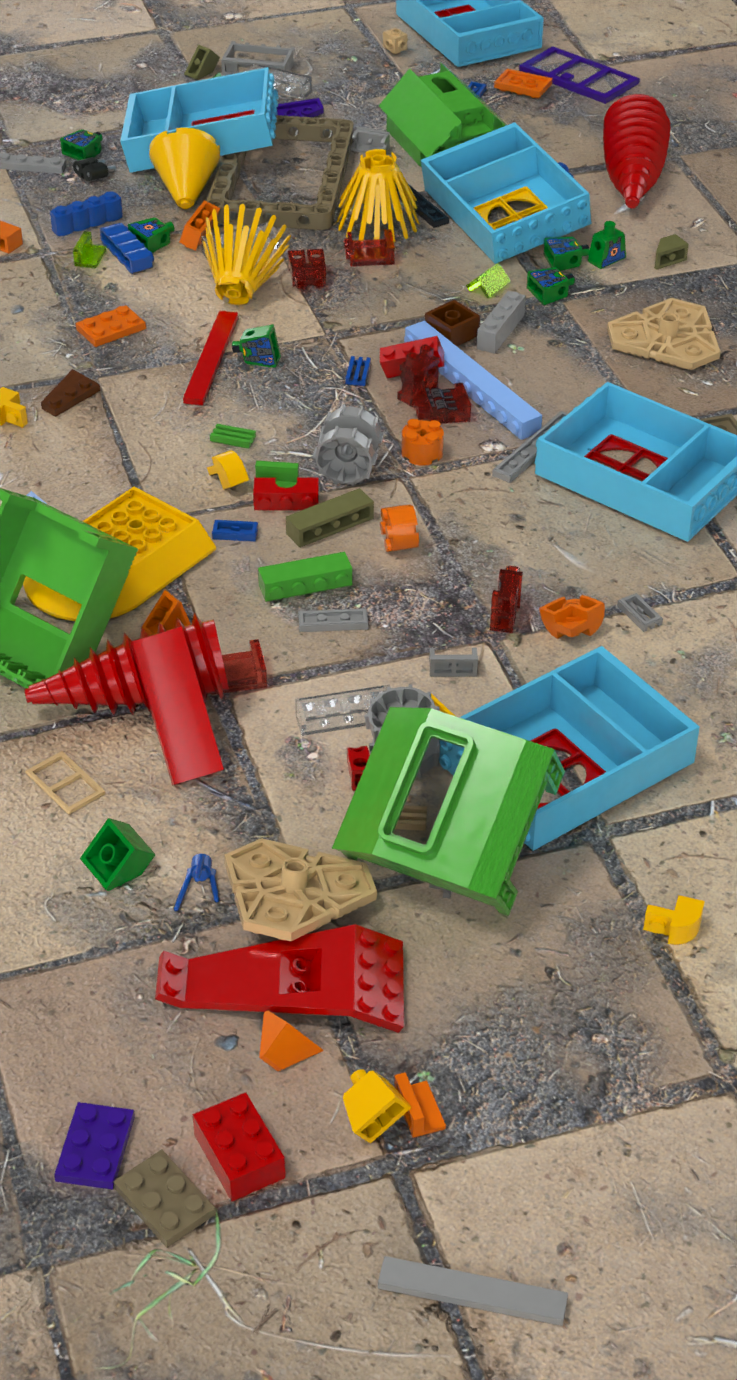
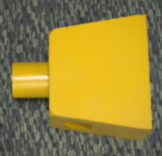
M363 1069L355 1071L350 1077L353 1086L343 1095V1101L353 1132L370 1144L412 1108L396 1088L374 1070L368 1073Z

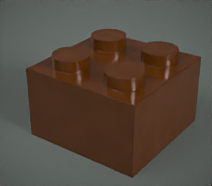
M452 300L425 313V321L456 346L477 337L478 328L480 327V315L456 300Z

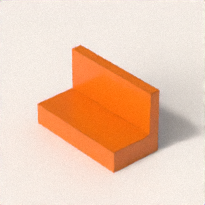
M406 1072L394 1075V1087L412 1107L404 1114L412 1137L415 1138L445 1130L446 1124L428 1082L423 1081L411 1085Z

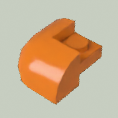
M581 595L580 599L566 600L565 597L558 598L540 607L539 611L542 622L552 636L557 639L564 635L572 638L580 633L588 636L593 635L602 624L605 605L594 598Z

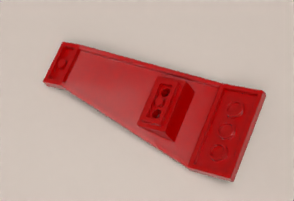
M354 924L306 934L293 941L277 940L190 959L163 951L159 956L155 1000L179 1008L350 1016L399 1033L404 1028L403 941Z

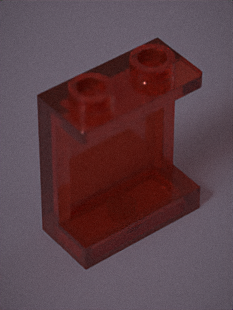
M384 229V239L352 241L351 232H347V238H344V250L346 259L350 261V267L395 265V247L391 229Z
M259 639L249 640L250 651L222 655L229 690L224 691V693L267 688V673Z

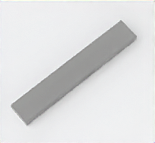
M560 411L493 469L492 476L511 483L535 462L537 439L552 426L556 425L564 416L568 415V413Z
M384 1256L378 1280V1289L563 1326L568 1299L567 1292Z

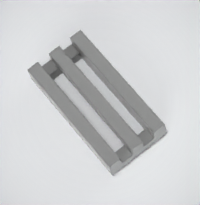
M637 593L618 600L617 607L643 632L647 631L648 627L650 629L655 628V624L658 626L662 625L663 618Z

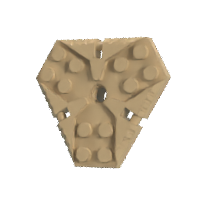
M670 298L644 308L642 314L636 311L612 320L607 324L612 349L633 356L637 355L648 360L653 358L656 359V362H663L667 365L670 364L671 366L690 370L720 359V349L714 331H712L706 307Z
M263 838L224 854V865L232 892L235 894L234 899L240 914L243 930L287 941H293L330 923L331 919L336 920L377 900V889L367 863L318 852L316 857L308 855L309 849Z

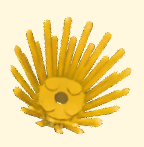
M373 149L366 151V157L360 156V164L339 199L341 200L339 207L342 205L343 207L336 223L340 221L342 214L343 217L338 231L342 230L348 212L353 207L355 201L346 233L347 238L351 236L354 222L359 217L361 205L364 204L359 233V243H363L366 223H372L375 197L374 244L378 245L380 241V202L382 223L386 224L388 221L390 242L394 244L395 235L390 202L391 197L396 220L400 221L403 236L405 239H408L396 186L412 229L415 233L417 232L412 217L413 214L416 223L420 224L414 208L417 209L415 203L417 199L398 167L394 153L391 152L390 157L386 155V150Z
M227 204L224 206V248L221 245L220 229L215 209L212 211L216 249L208 217H206L207 227L205 229L210 254L206 243L203 241L205 254L216 284L215 293L221 300H223L224 296L229 298L228 303L234 305L247 304L249 298L252 299L253 293L280 268L279 266L285 258L280 260L279 258L289 247V245H285L291 238V235H288L271 259L269 258L286 230V225L284 224L276 237L270 241L257 263L275 223L276 216H271L264 232L262 230L259 231L250 253L262 209H256L248 236L249 227L247 225L243 227L242 232L244 204L239 206L234 251L233 225L229 224V206Z

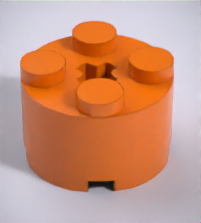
M408 420L407 425L402 429V457L408 458L411 464L421 466L430 465L436 459L439 461L443 456L444 431L441 423L436 420Z
M413 505L381 508L382 521L380 522V531L382 535H386V539H384L386 552L418 547L419 532L416 533V525L418 523Z

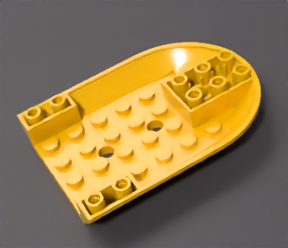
M135 486L82 521L138 548L110 618L123 615L140 606L216 550L215 544L198 519ZM26 576L23 586L25 594L33 605L55 618L76 621L82 604Z

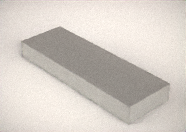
M366 608L298 611L299 632L368 630Z

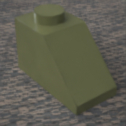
M198 45L184 75L199 80L214 71L220 57L211 49Z
M676 234L661 238L656 251L654 268L657 270L686 261L689 244Z

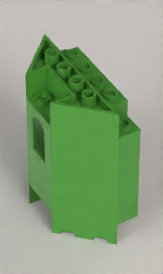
M441 62L440 73L420 77L409 68L379 104V107L387 114L386 130L390 132V135L420 167L421 160L507 126L468 85Z

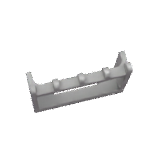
M232 41L221 60L222 75L239 73V67L256 69L269 67L270 73L274 75V80L285 81L294 64L295 47L281 48L279 45L271 47L265 46V44L260 46L250 45L248 42L239 44ZM236 51L276 54L286 55L283 63L239 59L235 58L234 53Z

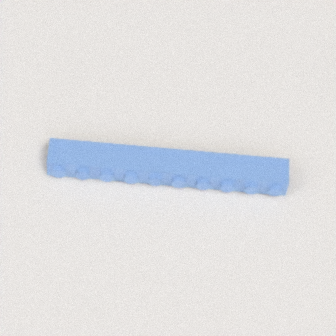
M426 321L405 327L404 342L438 336L444 350V367L435 369L519 439L528 438L541 429L542 414Z

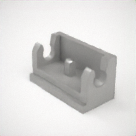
M357 126L356 131L352 135L354 143L351 145V151L366 153L368 150L384 149L387 152L390 148V132Z
M429 648L430 677H477V648H472V655H435L434 648Z

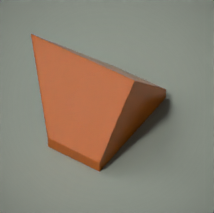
M164 590L142 627L148 635L157 633L159 621L167 631L174 629L176 617L184 626L191 623L182 602Z
M270 1011L264 1012L259 1058L279 1072L324 1051L285 1020Z

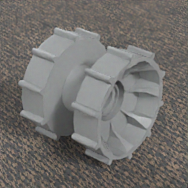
M345 404L342 405V408L336 409L332 413L328 412L325 419L326 424L322 426L319 435L318 447H315L312 456L316 460V465L319 469L318 474L322 473L325 477L332 480L333 484H351L352 486H355V483L365 478L369 479L372 465H375L378 457V445L382 443L384 432H381L378 423L379 417H374L371 413L364 410L363 406L361 408L346 407Z
M409 684L408 687L392 689L387 687V690L379 694L375 699L370 698L371 705L368 714L364 715L366 729H370L373 736V742L369 743L370 754L390 707L432 708L440 711L439 706H435L431 698V692L425 693L420 689L413 688L412 684ZM431 739L416 775L419 778H422V774L428 772L434 766H439L440 739Z

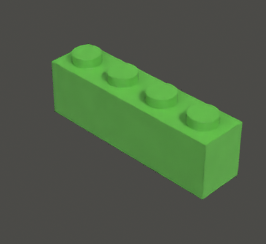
M345 552L259 567L258 583L264 600L267 602L351 586L352 566Z

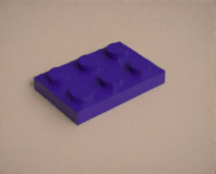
M77 1102L54 1174L55 1182L113 1190V1181L117 1179L134 1122V1110Z

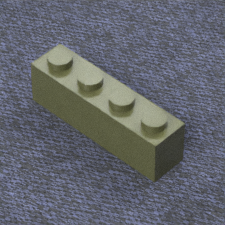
M358 488L286 516V534L299 548L374 519V501Z

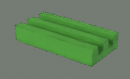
M216 424V428L210 434V441L243 448H250L256 438V431L222 424Z

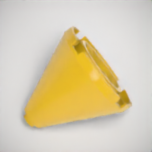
M176 128V132L170 134L164 131L158 134L149 146L150 161L177 206L182 209H189L195 204L220 160V146H217L213 136L202 130Z

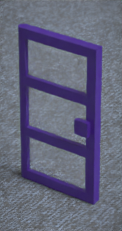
M554 46L519 65V71L552 78V84L604 104L620 96L640 82L638 77Z

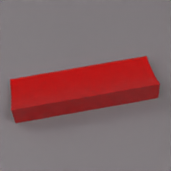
M182 626L132 641L131 646L172 786L223 771V764Z

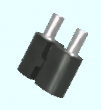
M91 157L73 163L75 173L79 176H84V179L87 181H95L96 179L107 177L109 172L116 171L115 165H105L104 158L96 159Z

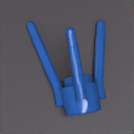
M196 854L193 856L191 867L187 869L186 878L177 897L174 911L179 910L192 878L196 882L205 881L207 878H210L214 901L219 902L215 878L216 870L212 868V859L208 855Z

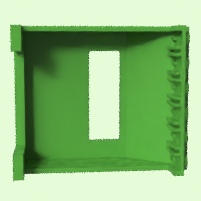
M0 488V500L3 501L0 506V675L27 689L29 685L57 674L58 669L63 671L73 666L74 658L79 663L89 658L90 647L96 653L138 548L33 497ZM26 576L82 604L70 634L15 605Z
M390 707L332 849L341 851L349 859L357 861V858L494 906L499 913L509 916L518 894L517 889L510 881V877L544 790L556 795L565 770L553 748L539 745L432 708ZM432 738H437L464 748V751L427 843L421 844L393 834L429 743Z

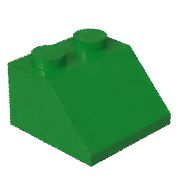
M108 818L82 854L80 860L105 890L110 891L142 875L156 854L130 824Z

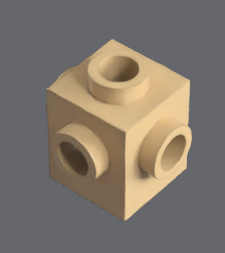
M397 28L383 32V47L393 54H399L401 51L407 50L408 38L406 33Z

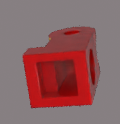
M367 746L347 748V763L352 791L356 790L370 754Z

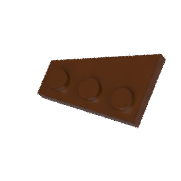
M72 369L41 402L42 410L56 417L99 392L100 384Z

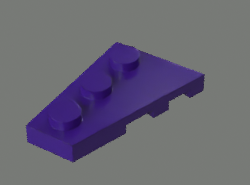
M319 98L282 103L276 107L277 115L316 117L324 114V107Z

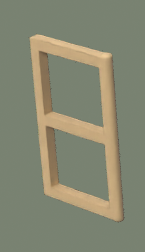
M63 751L25 771L69 815L105 795V790ZM61 759L76 772L51 787H48L35 775V773ZM80 778L96 791L71 806H68L55 794L56 791Z

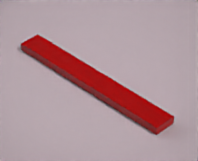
M218 312L183 396V403L204 405L237 323L238 312Z

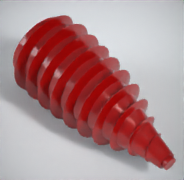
M644 94L627 95L615 101L607 110L603 124V149L606 169L610 180L623 196L627 207L631 209L639 205L641 198L655 185L660 177L667 156L671 131L670 120L664 106L654 97Z
M194 613L192 624L184 626L176 617L174 629L181 626L183 628L204 703L206 704L207 695L211 693H217L223 699L224 691L229 690L214 619L201 622ZM160 621L156 634L167 631ZM142 627L140 638L136 640L153 636L156 634L148 635V633ZM125 632L121 645L114 647L107 639L105 651L97 655L90 647L89 658L80 663L74 658L73 666L63 671L58 669L57 674L44 680L42 679V681L29 685V688L24 689L27 703L32 702V704H55L56 706L59 704H72L75 709L78 708L79 704L90 705L95 714L99 705H106L113 715H115L118 705H126L131 714L134 715L136 704H145L151 713L131 646L132 640Z

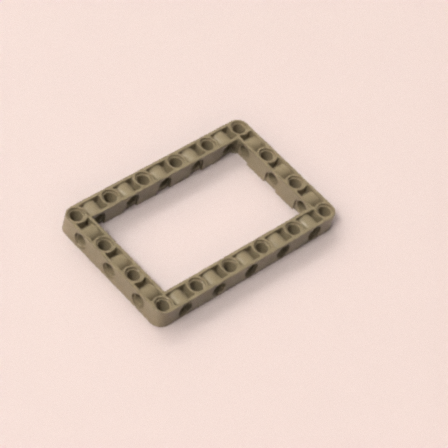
M276 115L275 139L331 142V151H329L326 161L327 168H324L322 176V186L320 185L317 203L313 205L231 200L247 151L222 155L207 202L220 208L217 217L218 224H224V206L227 204L229 206V224L237 225L239 206L244 204L243 225L252 226L256 209L261 208L262 212L258 226L267 227L271 216L275 215L276 220L273 227H282L285 224L286 228L327 230L332 227L351 145L354 140L352 139L354 123L347 119Z

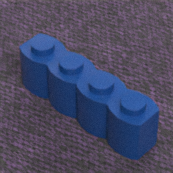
M110 191L100 197L91 196L83 202L74 201L66 207L57 206L50 211L52 231L57 236H65L74 231H82L89 227L119 220L123 217L121 197L116 192Z
M117 223L100 228V238L103 245L109 248L110 252L117 257L121 264L125 265L130 273L152 268V262L154 261L152 252L145 248L144 244L136 238L135 234L129 231L127 226Z

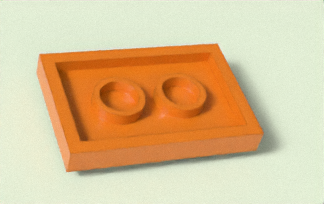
M507 68L494 82V88L501 91L514 92L517 95L540 98L552 85V78Z
M127 305L119 306L117 309L102 312L100 315L85 318L83 321L76 323V330L95 347L146 329V322Z

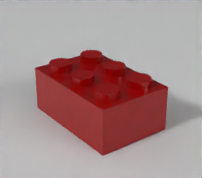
M246 1092L192 1114L194 1136L231 1202L286 1178L285 1157Z

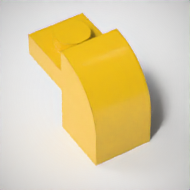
M5 387L0 388V425L2 426L8 422L23 428L28 424L26 407L20 404L19 392Z
M229 450L211 457L213 465L207 467L209 475L218 474L223 489L249 481L244 464L236 452Z
M678 895L675 910L648 905L643 930L668 935V944L679 945L693 940L699 932L705 901Z

